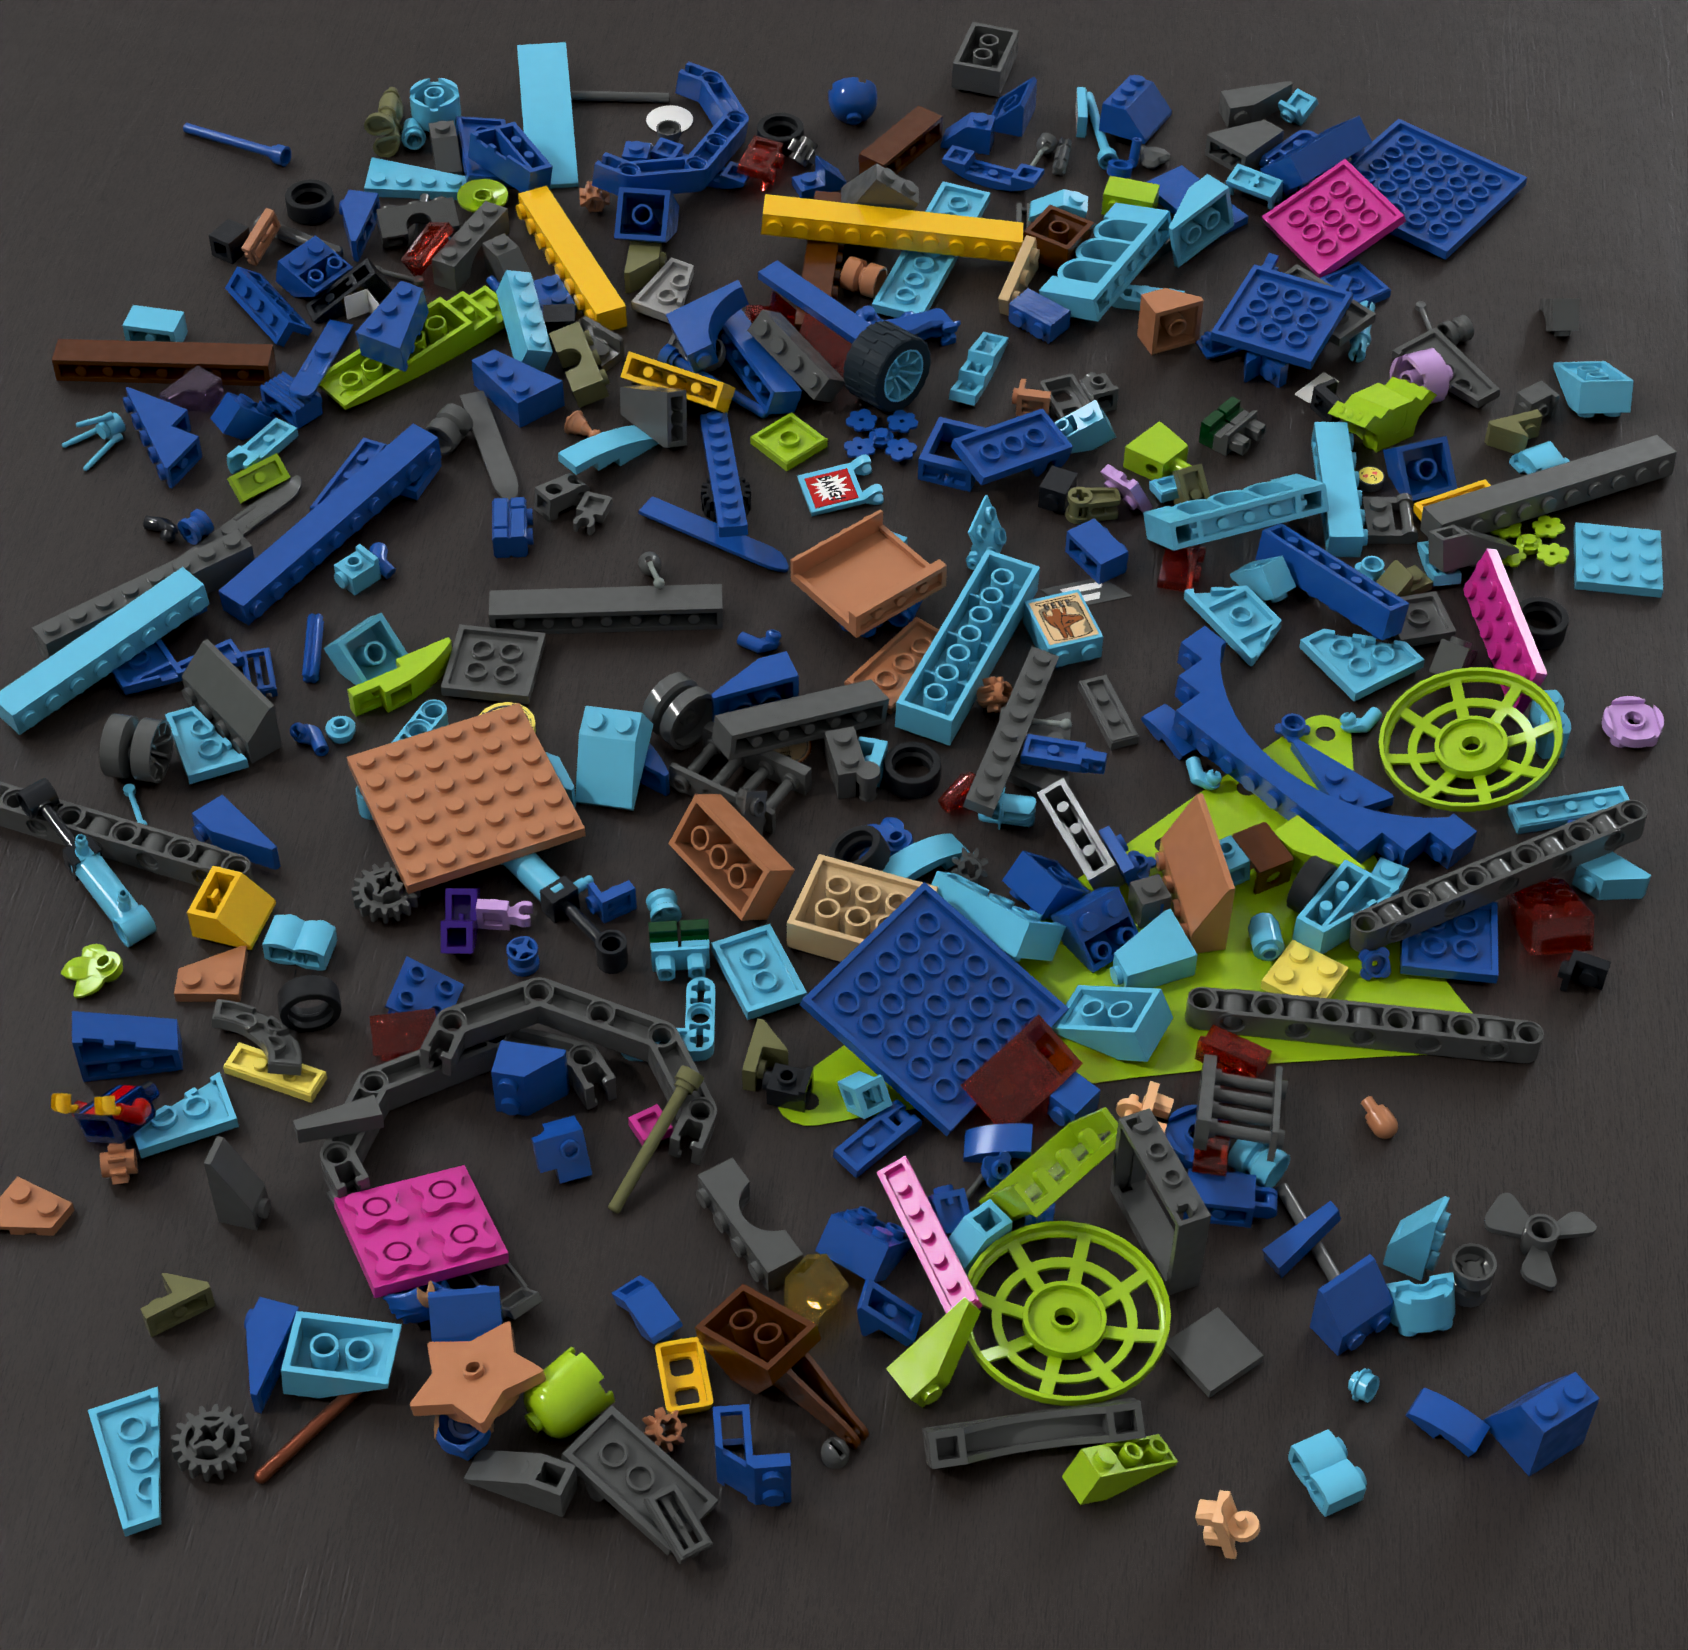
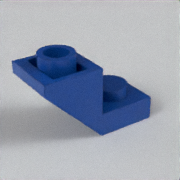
M641 1275L611 1293L616 1304L630 1313L640 1335L653 1344L667 1341L674 1335V1331L683 1326L681 1320L654 1283Z

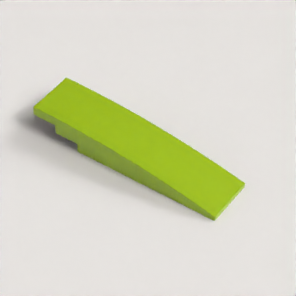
M485 285L471 295L462 291L448 301L440 296L427 305L429 313L420 336H417L415 340V349L407 361L408 368L406 372L362 356L360 349L330 367L319 388L347 410L435 369L505 328L497 294Z

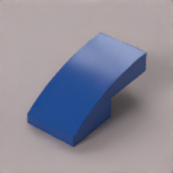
M1163 704L1142 716L1141 720L1153 737L1158 741L1163 739L1174 756L1180 761L1197 751V749L1177 736L1172 729L1176 711L1167 704Z
M994 1124L965 1130L963 1162L982 1163L986 1156H998L1001 1151L1008 1152L1011 1158L1028 1159L1031 1156L1033 1124Z
M1427 1388L1421 1389L1405 1415L1432 1438L1438 1435L1443 1436L1467 1457L1477 1451L1490 1429L1488 1424L1469 1410Z

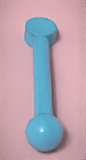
M126 784L123 787V791L130 799L137 822L148 825L142 818L135 798V785Z

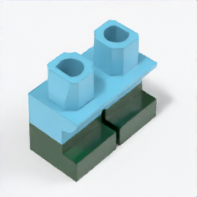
M709 919L680 920L681 947H678L677 920L648 922L652 970L657 972L660 981H672L676 978L675 970H688V977L692 979L705 977L706 969L710 968Z

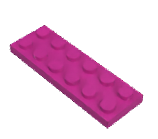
M1486 549L1481 560L1477 562L1470 579L1465 583L1463 590L1471 608L1472 616L1480 631V636L1487 649L1488 657L1494 669L1506 670L1521 675L1540 687L1547 676V671L1500 555L1495 549ZM1501 685L1505 697L1510 687ZM1521 693L1513 707L1523 714L1532 698Z

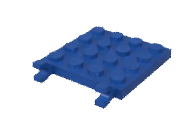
M1269 253L1262 266L1253 265L1211 331V340L1311 370L1353 301L1352 289L1349 288L1353 277L1343 274L1336 288L1279 272L1278 267H1275L1279 260V255Z

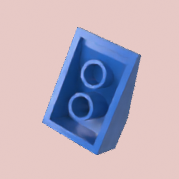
M787 651L757 659L711 694L712 722H714L715 715L799 696V675Z

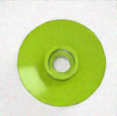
M472 180L460 187L457 192V201L462 208L473 213L485 201L503 207L508 201V190L502 183L495 180Z

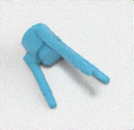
M110 411L102 416L77 422L76 427L78 428L98 424L96 428L62 443V447L66 448L97 433L102 439H110L83 467L84 471H88L115 443L123 439L122 433L125 432L126 428L122 418L117 413Z

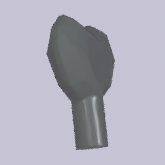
M1141 145L1140 162L1145 168L1155 169L1160 164L1170 161L1171 155L1165 149Z

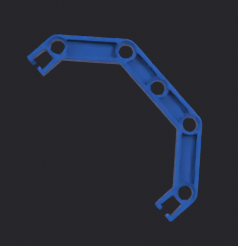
M688 61L685 70L681 69L678 73L675 93L699 102L713 124L711 130L688 156L628 161L605 152L602 155V162L598 160L594 165L592 186L618 195L619 187L671 190L672 194L702 191L745 142L749 116L720 73Z

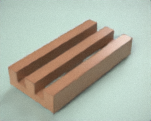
M266 208L241 247L242 251L245 252V257L248 258L249 264L258 265L281 227L272 209Z

